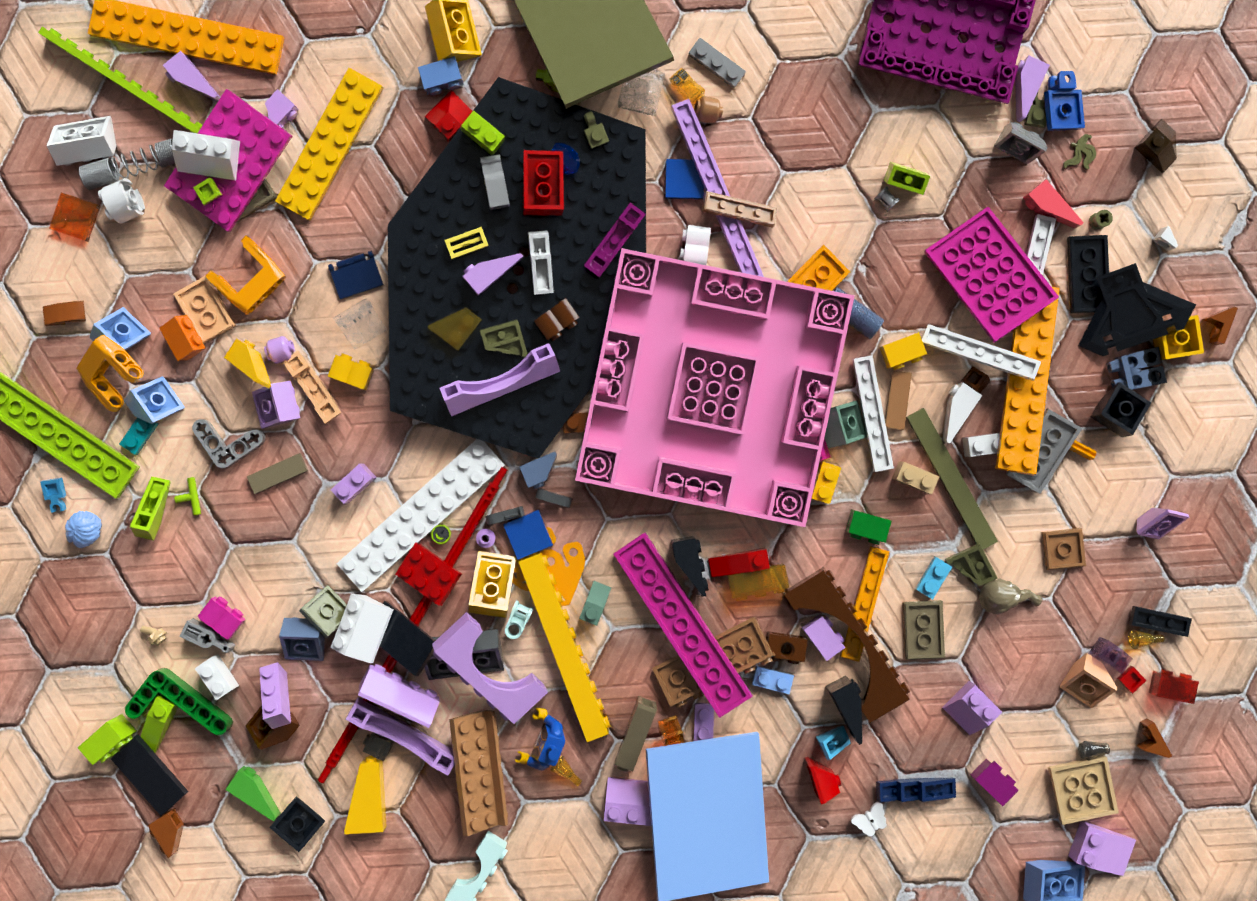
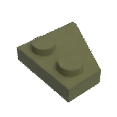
M980 543L946 558V562L949 565L957 568L960 573L971 578L979 586L998 578Z

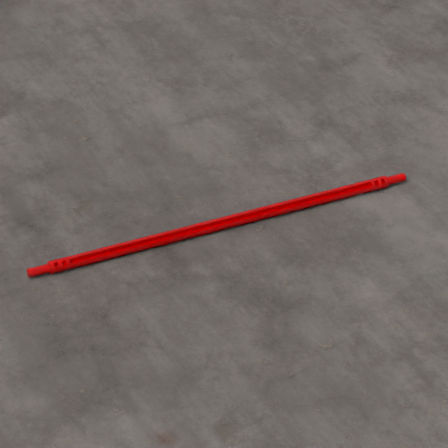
M501 467L494 480L488 484L444 561L452 567L455 565L499 490V484L508 471L506 468ZM423 595L410 618L417 626H419L432 601ZM388 655L382 667L386 669V672L391 673L398 661ZM363 698V700L367 701L370 704H373V702ZM348 723L325 762L326 766L317 779L320 783H325L332 769L336 768L359 728L355 724Z

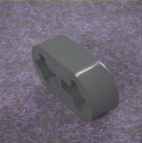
M538 488L535 498L570 508L573 498Z

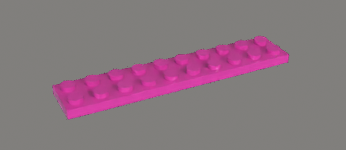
M644 532L615 552L614 556L718 717L721 718L750 699L753 695L647 533Z

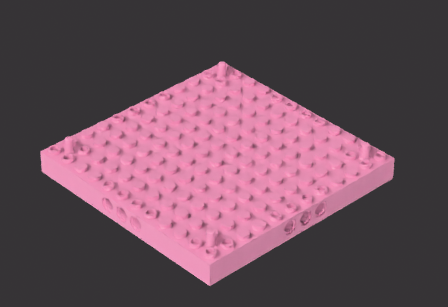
M622 248L575 481L805 527L854 295Z

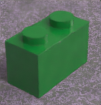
M851 509L845 531L850 533L849 537L861 540V537L869 538L868 542L879 545L880 542L886 543L892 521Z

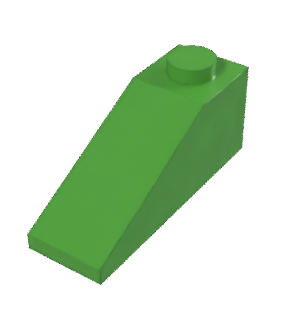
M243 766L239 769L226 788V791L274 822L281 812L261 777L251 767Z

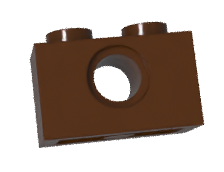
M767 631L766 640L772 652L776 655L772 657L773 661L780 662V659H785L791 664L805 662L808 641L805 636ZM784 644L790 645V650L787 653L781 652V647Z

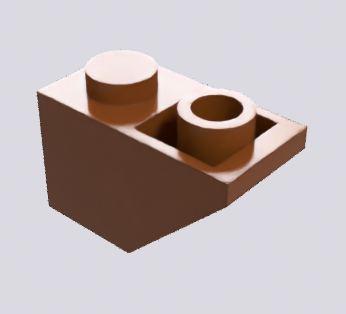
M173 808L148 825L151 836L156 838L161 852L166 854L167 858L178 851L184 823Z

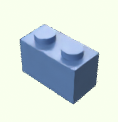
M455 56L418 67L427 95H437L445 89L454 90L464 84Z

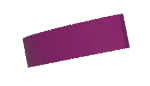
M630 202L584 266L600 277L646 214Z

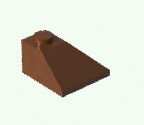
M261 705L245 726L258 749L262 750L287 741L300 724L290 712V724L272 729L263 720Z

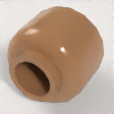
M702 96L700 100H696L694 111L699 121L715 123L718 118L722 117L723 107L720 106L719 99Z

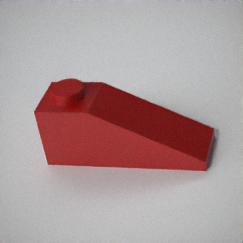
M765 548L708 558L711 577L770 568L767 549Z

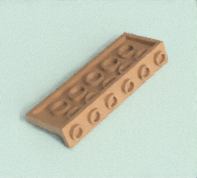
M755 617L715 636V639L738 674L742 672L748 674L756 670L754 666L760 663L764 666L772 662V657L776 656L772 652ZM679 655L652 668L670 707L676 705L679 708L687 704V699L693 697L695 700L704 696V693Z
M480 710L449 719L464 836H470L497 825H508L506 795L504 792L499 737L496 725L497 719L495 711Z

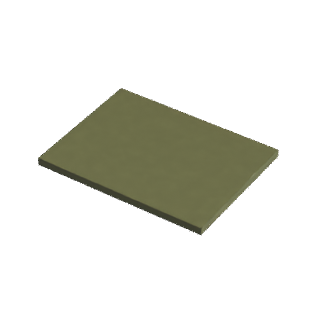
M514 0L565 108L674 61V56L644 0Z

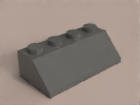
M498 629L483 631L474 644L472 660L481 673L504 671L503 653ZM434 654L424 667L429 680L460 676L457 672L452 673L448 669L447 663L443 660L439 661Z

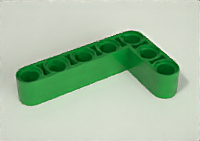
M160 668L152 672L125 707V713L129 718H138L148 712L155 698L162 694L215 735L224 734L233 725L232 718L168 668ZM158 674L163 676V682L159 681ZM173 685L178 687V694L173 691ZM146 689L151 691V697L146 694ZM188 697L194 700V705L189 704ZM135 704L139 706L140 712L135 710ZM203 709L208 710L209 717L203 714ZM218 721H222L224 723V729L219 727Z

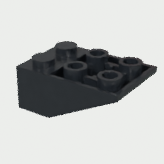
M694 536L671 540L676 563L703 597L706 596L705 591H709L707 579L702 577L705 567L702 558L699 559L698 553L702 552L700 541L696 540Z

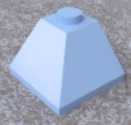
M122 307L93 324L89 338L94 341L96 338L106 335L124 350H127L150 336L151 332Z
M163 376L130 390L124 399V402L135 417L151 424L185 408Z

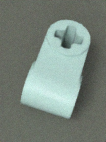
M516 600L505 627L507 637L510 639L520 637L534 607H526ZM513 624L517 625L519 627V633L515 635L511 634L509 631V626Z

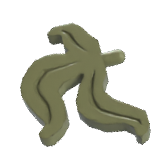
M1085 134L1077 140V143L1072 142L1070 144L1075 147L1074 157L1063 163L1064 169L1068 165L1074 166L1079 164L1082 160L1081 152L1085 155L1082 166L1085 170L1089 169L1088 165L1096 158L1095 147L1086 144L1088 139L1092 138L1091 135Z

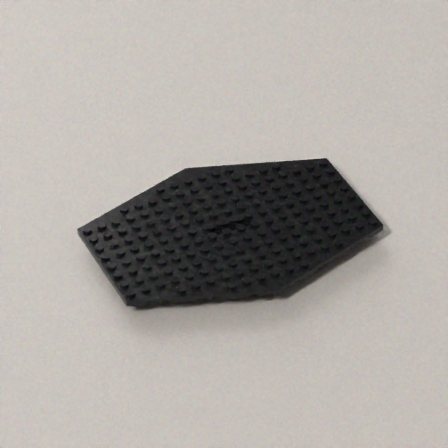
M498 77L474 111L505 136V141L494 155L500 154L509 207L490 210L480 158L492 155L463 133L460 127L388 223L390 411L522 454L540 458L595 383L621 249L646 253L645 215L600 277L584 266L630 202L646 214V129L576 104L565 108L562 99ZM591 111L594 114L596 124H603L609 139L608 143L590 149L584 134V130L588 129L584 115ZM524 150L563 151L564 211L562 216L523 215ZM482 227L489 246L451 259L445 240ZM548 231L554 293L534 295L530 254L527 257H523L479 296L463 279V275H465L463 271L471 264L475 266L481 262L519 254V250L523 247L529 250L528 232ZM480 233L450 243L452 247L480 236ZM481 240L479 242L459 248L457 250H454L453 253L455 254L457 252L482 244L483 241ZM521 266L524 273L522 275H515L513 268ZM509 284L517 286L518 291L515 294L507 291ZM566 298L579 316L576 320L578 324L569 330L565 327L560 331L562 335L554 341L551 338L546 340L534 323V320ZM518 320L527 354L533 349L548 343L550 344L560 372L451 416L440 391L441 387L455 381H482L500 376L517 366L525 358L520 355L485 350L480 330Z

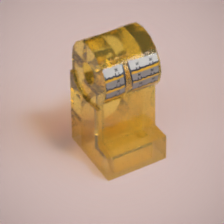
M680 68L669 78L678 93L685 100L690 99L692 106L695 105L696 100H700L702 96H705V89L698 85L683 68Z

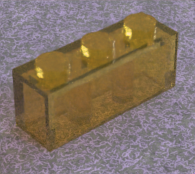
M783 563L772 565L769 569L727 575L732 599L736 598V601L748 599L747 596L755 595V597L766 596V592L774 591V594L783 593L786 588H789L786 567Z

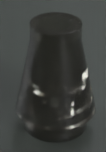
M1083 741V743L1079 744L1078 751L1082 759L1091 760L1109 754L1110 747L1108 743Z

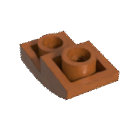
M84 301L63 302L43 306L45 326L66 325L65 322L86 321Z

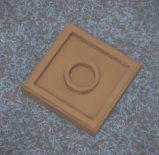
M1082 528L1042 532L1046 570L1086 566Z

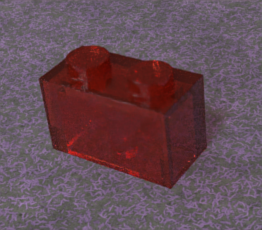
M1161 669V672L1153 670L1149 693L1157 697L1194 704L1199 681L1192 679V675L1180 673L1178 676L1173 675V671Z

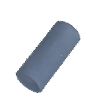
M838 287L834 290V292L846 294L845 291ZM854 299L849 325L871 339L882 326L884 319Z

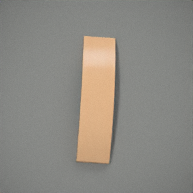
M299 351L292 354L289 360L283 361V364L292 377L300 384L325 424L341 414L332 395Z

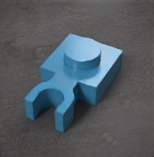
M55 478L41 481L44 500L51 501V513L57 511L56 505L60 507V511L66 510L65 502L62 501V498L67 496L63 479Z

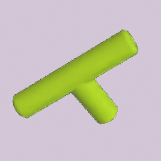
M194 477L187 479L189 493L175 496L174 501L176 503L191 501L193 515L196 516L201 514L196 481Z

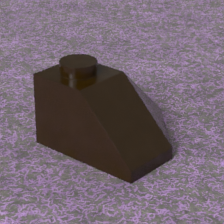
M1160 119L1134 148L1161 173H1164L1177 159L1176 131L1163 119Z

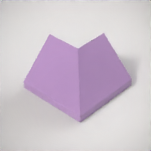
M1151 508L1137 518V533L1140 536L1160 539L1187 520L1189 515L1168 509Z

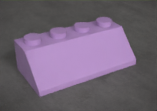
M370 664L359 684L358 695L429 728L440 702L437 692L431 689L425 690L420 688V685L414 681L408 682L403 680V677L393 672L391 674L386 672V669L378 664H375V666Z
M608 777L604 821L651 826L648 781Z

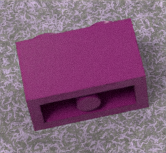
M985 759L970 775L999 804L1004 806L1019 791L1014 786L1016 781L1008 774L1004 776L1000 772L1002 768L995 761L991 763Z

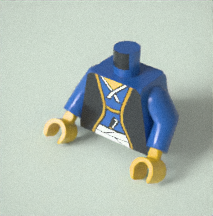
M535 708L538 710V714H533L532 717L535 720H544V724L531 757L528 753L518 751L517 753L521 754V759H515V762L527 764L530 767L543 771L549 768L550 765L556 766L566 740L562 724L551 715H547L546 709Z

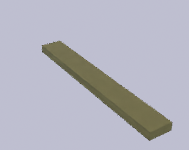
M921 408L907 416L906 419L975 543H980L984 550L998 542L925 409Z

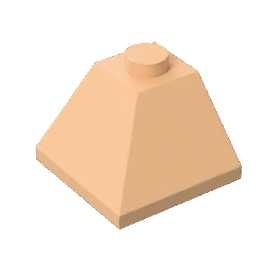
M1088 653L1073 664L1060 684L1061 689L1090 708H1093L1117 691V687L1104 664Z

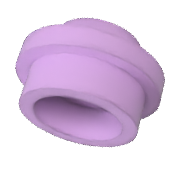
M482 529L477 533L476 541L483 548L491 547L495 542V534L490 529ZM483 535L489 537L488 542L482 540Z

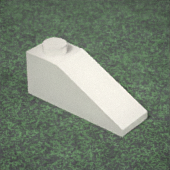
M965 383L955 384L949 391L950 396L947 400L942 441L945 444L951 443L982 397L981 394Z

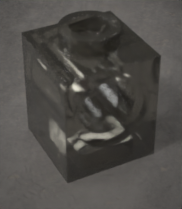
M372 732L371 735L367 734L363 742L365 745L363 752L384 761L395 741Z

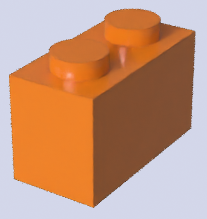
M187 315L175 316L159 328L177 361L189 360L206 349Z

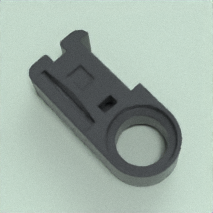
M523 506L485 517L487 525L524 516L525 513Z

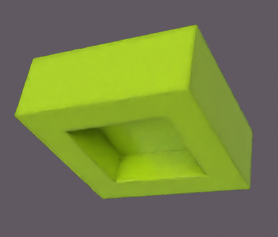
M208 178L193 187L203 205H207L222 196L212 178Z

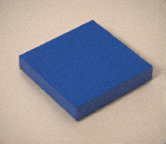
M666 159L665 199H703L704 186L693 160Z
M539 510L503 524L517 560L553 545Z

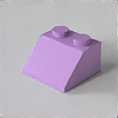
M291 381L273 383L270 388L262 387L252 392L261 429L300 418V410L296 403L295 390L292 387Z
M970 681L942 707L969 735L988 727L1002 713Z

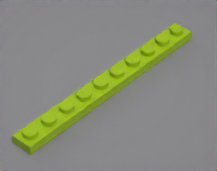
M41 27L38 33L189 131L198 133L203 126L197 121L195 124L189 121L191 117L182 111L179 114L173 111L175 107L165 100L163 103L157 100L158 96L148 90L145 93L141 90L142 86L134 80L128 82L125 80L126 76L120 71H111L109 69L110 65L101 59L98 62L92 59L94 55L84 48L82 51L78 50V45L67 38L64 41L60 38L62 35L52 28L47 30L44 27Z

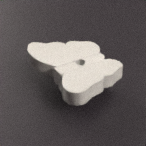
M877 801L871 806L870 811L854 815L851 818L852 824L862 829L863 833L868 836H873L878 828L884 829L887 824L883 804Z

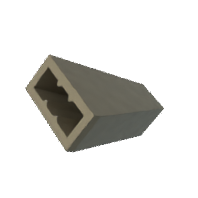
M638 696L615 759V765L618 766V769L625 772L634 770L657 711L656 702Z

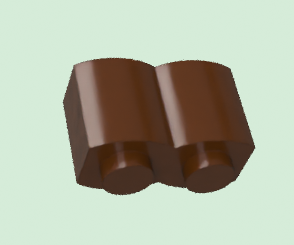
M565 298L534 320V323L546 340L551 338L554 341L562 335L560 331L565 327L569 330L578 324L576 320L579 316Z

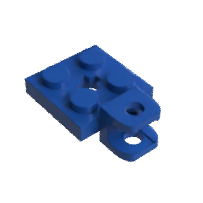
M1060 71L1057 76H1050L1048 78V91L1044 92L1047 131L1081 130L1085 128L1082 90H1074L1077 88L1073 71ZM1065 76L1069 78V82H1066ZM1062 106L1064 109H1067V113L1062 112Z

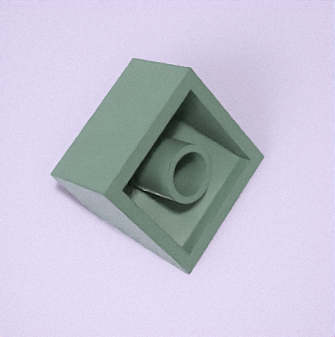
M858 400L830 409L824 437L828 449L867 437Z

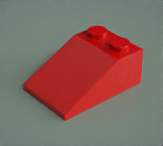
M524 150L523 215L562 216L564 211L563 151Z

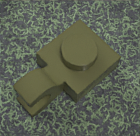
M592 111L586 113L584 119L588 129L584 130V134L590 149L608 143L609 139L603 124H596Z

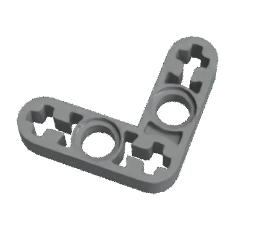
M196 420L192 426L194 434L219 468L232 466L265 442V435L262 431L250 430L226 446L208 420ZM200 424H206V427L204 428L206 433L204 431H199V429L201 428ZM253 434L260 436L258 437L259 442L253 441L249 445L246 442L254 438ZM212 438L218 442V446L215 449L209 447V440ZM239 443L244 446L242 454H237L235 451V446ZM229 454H232V455H233L232 457H229V458L226 459V462H227V463H221V462H220V460H222L221 455H222V456H228Z

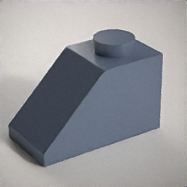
M556 451L519 466L528 488L533 486L534 489L544 486V481L548 479L556 460Z

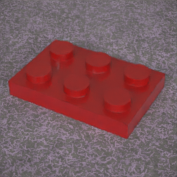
M415 542L395 575L438 606H442L462 573L420 543Z

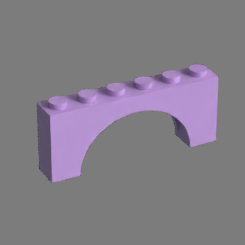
M466 612L432 644L433 654L439 661H445L452 673L457 672L460 675V679L467 686L470 684L479 697H485L487 699L486 702L492 709L497 708L503 719L506 721L510 720L515 724L548 693L544 683L533 673L513 682L495 681L483 675L476 668L472 660L474 644L483 631L480 624Z

